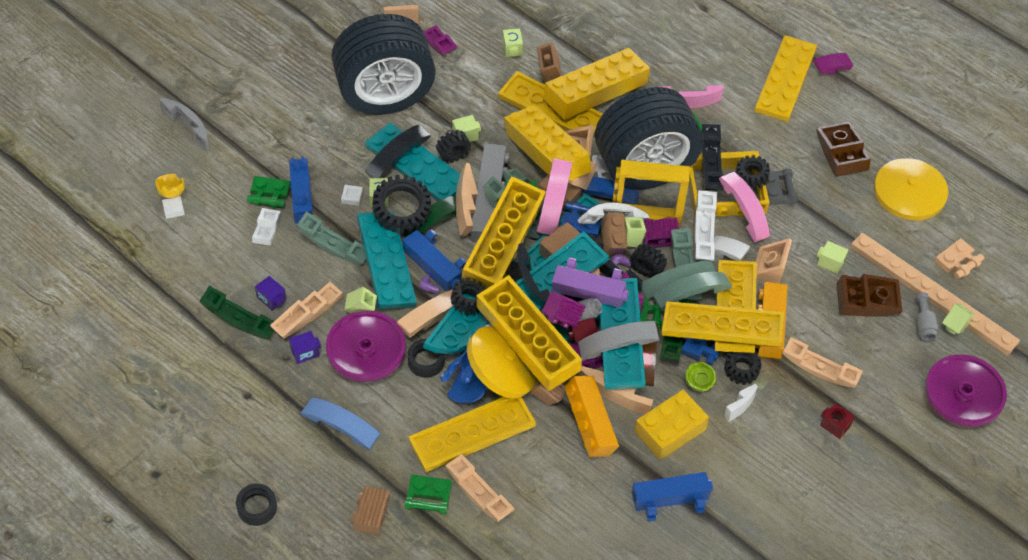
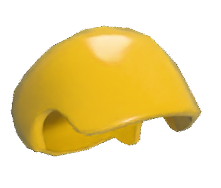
M176 174L162 175L155 180L157 192L164 198L178 197L185 190L183 178L180 180Z

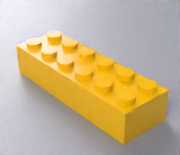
M627 48L546 82L543 99L565 120L646 85L650 67L630 48Z
M536 105L528 106L523 110L513 112L504 117L506 135L549 176L554 158L572 162L568 182L592 172L590 153Z
M511 176L463 268L462 278L464 280L470 278V281H473L474 278L476 283L482 282L481 286L485 285L487 289L506 277L518 253V244L523 243L544 202L546 191Z
M509 275L477 295V308L548 392L581 371V357Z

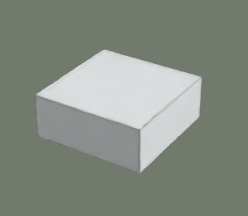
M345 185L341 204L360 206L363 187Z
M181 196L162 200L166 219L185 215Z

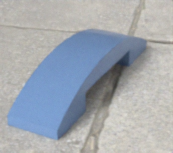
M311 398L301 412V415L316 423L321 421L352 437V442L367 450L372 448L380 436V433L355 414L322 399Z

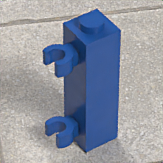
M301 156V159H294L292 157L289 160L295 224L299 223L306 211L313 215L308 159L304 156Z
M416 230L403 239L404 252L422 270L429 274L446 292L452 290L457 281L460 282V279H462V272L466 261L461 257L453 264L433 245L437 242L435 238L437 234L433 230L428 231L425 236Z
M706 472L633 483L631 494L636 511L646 510L647 520L653 521L656 520V508L694 502L696 513L705 512V500L709 499L710 492L713 491L711 479L707 478Z

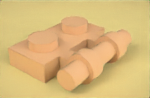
M960 238L939 254L934 262L947 273L952 270L956 271L954 277L960 279L961 277H966L971 269L980 266L985 258L982 254L972 256L975 249Z

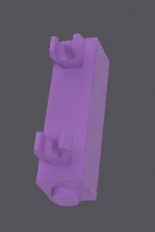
M570 257L566 267L557 266L552 280L554 292L582 299L597 298L603 304L621 308L623 301H627L629 290L626 289V282L621 281L622 270L614 268L612 278L576 270L577 259Z

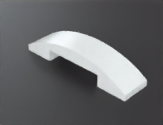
M698 190L694 228L695 260L714 262V223L717 192Z
M604 203L589 209L578 219V223L595 224L600 218H604L607 213H624V217L643 218V221L650 217L644 211L630 205Z

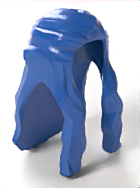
M466 349L462 355L455 358L448 365L447 370L440 376L441 382L448 381L461 364V370L451 390L447 393L452 401L461 404L479 400L483 397L487 388L474 373L469 363Z

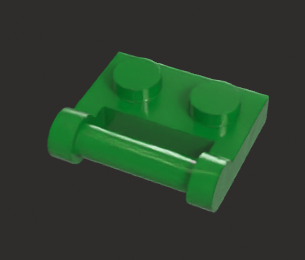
M411 474L405 509L411 510L416 508L438 511L440 514L446 515L452 480ZM414 497H415V498H422V499L437 500V501H442V502H441V503H435V502H427V501H420V500H413V499H414Z

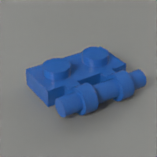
M567 202L565 209L572 210V213L564 212L561 226L568 222L579 233L583 231L587 235L592 233L597 238L601 220L599 219L595 224L578 223V219L582 216L578 215V212L586 213L594 206L588 207L580 205L579 202Z
M687 338L681 354L700 360L701 356L705 355L707 357L705 363L710 366L719 356L718 351H715V340ZM708 341L713 343L711 348L706 346Z

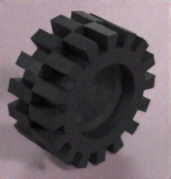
M451 130V133H445L446 136L442 135L440 137L441 140L437 141L436 150L446 163L449 161L453 163L454 160L457 162L459 158L463 159V155H468V151L471 150V143L462 130Z
M747 155L745 159L742 157L738 161L736 174L750 188L753 187V190H757V186L763 188V185L767 184L770 167L769 163H766V159L761 160V156L755 158V155L749 158V155ZM756 170L759 172V174L750 175L746 173V171Z
M642 243L637 246L631 255L630 264L634 266V270H639V274L643 273V276L651 278L663 271L667 264V258H664V253L661 254V250H656L654 245L651 247L648 243L647 245Z
M463 278L460 279V282L457 281L453 286L450 298L451 304L454 305L455 309L459 308L460 313L465 311L466 315L469 312L472 315L475 312L479 313L477 295L486 290L485 285L481 286L482 282L480 281L476 283L474 278L473 281H470V278H466V281ZM462 294H471L475 299L466 298Z
M730 352L725 361L724 372H726L727 377L730 376L732 382L735 379L736 384H739L740 381L742 385H746L747 381L751 384L759 376L762 366L761 357H758L757 352L754 354ZM736 362H746L750 365V369H739L736 366Z

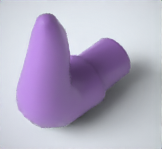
M616 254L612 257L611 261L616 266L620 263L631 268V261L628 257L621 254Z
M427 274L420 281V288L425 292L438 294L440 287L430 284V275Z

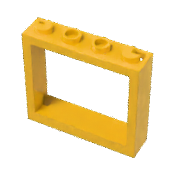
M759 151L721 153L722 169H736L737 163L742 157L745 159V156L749 155V158H752V155H755V158H757ZM702 153L690 167L688 188L694 218L697 189L693 171L702 170ZM752 170L753 175L759 174L758 171ZM763 185V188L757 186L758 201L764 214H767L769 198L766 185ZM737 201L717 202L715 216L744 215Z
M621 160V167L616 169L617 179H615L612 203L625 204L622 203L625 178L679 183L675 209L634 204L626 205L644 211L649 215V219L656 220L665 217H676L679 227H681L689 185L690 167Z

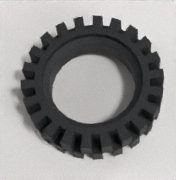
M396 175L395 180L390 176L388 177V182L385 180L381 181V186L378 184L376 191L374 190L372 210L375 219H378V223L380 225L384 224V228L387 230L389 227H392V232L395 233L396 229H400V233H404V229H407L409 233L412 232V227L417 230L420 224L423 226L425 220H428L431 211L430 191L427 192L426 185L422 186V181L419 180L416 183V178L413 176L411 180H408V175H404V179H400V175ZM397 191H405L417 198L419 207L412 215L400 217L391 214L386 209L384 202L390 194Z

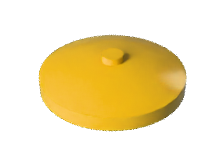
M897 159L885 164L878 171L874 182V193L880 205L889 213L902 219L918 221L929 219L943 209L948 198V186L942 174L933 166L916 159Z
M482 327L470 337L467 343L468 360L474 373L485 386L498 395L513 399L521 398L532 390L536 383V376L530 369H526L525 363L494 327Z

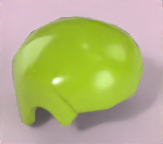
M704 362L691 363L686 370L685 380L692 390L704 392L714 386L716 373L712 366Z

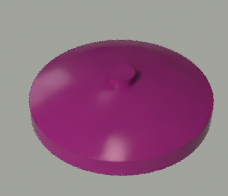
M359 311L346 315L333 325L326 339V353L331 366L337 373L353 381L371 382L385 378L400 366L405 356L406 343L401 327L391 317L375 311Z
M951 355L940 359L932 366L925 381L926 397L935 412L945 420L964 427H978L992 422L1002 412L1007 399L1006 385L997 370L984 360L970 355Z

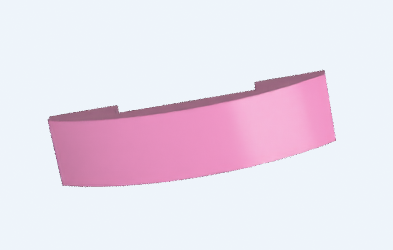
M711 85L706 86L705 91H680L679 93L684 97L690 108H698L722 100L724 86Z
M556 158L553 160L537 228L539 233L551 235L558 227L572 162Z
M735 172L720 177L719 180L726 193H733L748 220L749 225L746 226V229L754 243L768 238L770 233L766 216L749 185Z

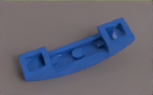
M592 177L587 190L580 188V197L585 193L613 199L615 181L601 177ZM624 187L622 203L636 205L639 192Z

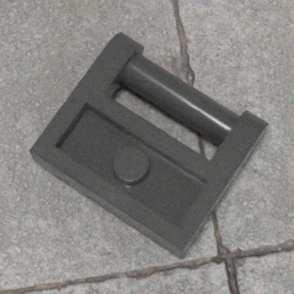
M791 169L770 171L769 180L766 184L769 205L794 204L798 202V196L794 191L791 178L793 176ZM780 180H785L788 195H783Z

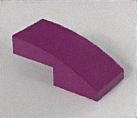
M437 25L424 31L427 43L442 56L457 49V45L448 34L444 35Z
M846 53L829 54L816 58L813 61L820 74H834L836 70H851L853 67V63Z

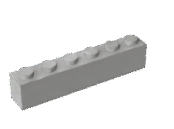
M484 144L477 189L478 195L475 202L476 210L473 215V227L471 229V242L478 241L494 211V207L488 200L483 186L494 176L505 187L503 172L507 170L505 164L509 163V153H506V145Z

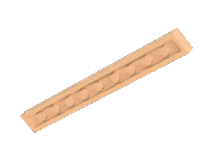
M863 232L851 243V249L893 278L898 279L899 282L915 293H927L930 297L929 302L947 315L956 303H960L974 312L975 315L966 328L1008 356L1019 344L1020 339Z

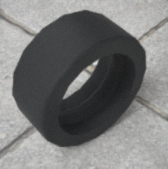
M427 339L415 341L408 350V366L411 372L423 378L439 374L445 365V354L435 353L438 355V360L431 365H421L415 361L416 354L422 351H429L423 348L424 342Z
M254 483L247 485L241 489L236 498L238 516L248 525L259 526L266 524L276 514L277 503L274 492L264 484ZM258 495L268 499L269 505L261 513L251 514L244 509V503L250 497Z

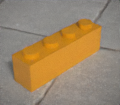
M764 282L763 289H759L758 300H761V305L758 304L757 310L784 312L781 347L755 344V348H758V356L775 359H781L785 340L787 284Z
M574 376L564 387L577 421L578 429L583 438L584 446L589 457H608L619 447L595 378L594 376Z

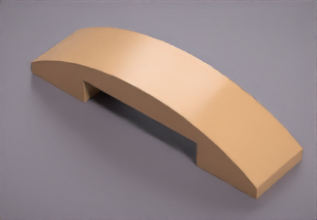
M790 337L783 354L791 362L825 381L846 387H856L863 373L862 370L848 363H844V366H841L807 350L809 345Z
M462 454L446 465V469L460 488L489 517L499 522L514 511V507L501 494L498 496L475 472V467Z

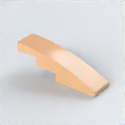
M466 163L462 169L456 190V216L460 236H467L473 227L471 217L476 210L474 200L478 195L470 163Z
M329 282L318 293L314 290L302 302L300 300L295 302L270 327L285 339L329 310L344 297V294L334 284Z
M452 290L442 293L415 308L398 320L397 324L411 338L421 329L426 331L436 322L440 323L453 306L450 300Z
M581 366L578 376H594L600 395L604 398L644 415L652 410L653 399L635 395L636 388L605 390L604 372Z

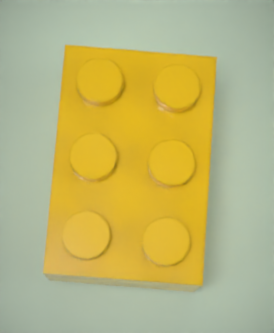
M683 389L637 419L634 432L661 461L707 429L709 417Z

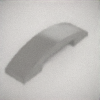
M167 98L159 99L162 112L172 121L180 118L193 130L195 142L206 152L209 151L206 129L198 116L189 108L174 100Z
M645 321L611 327L587 336L578 343L582 361L602 356L601 352L638 342L641 346L659 341L655 321Z

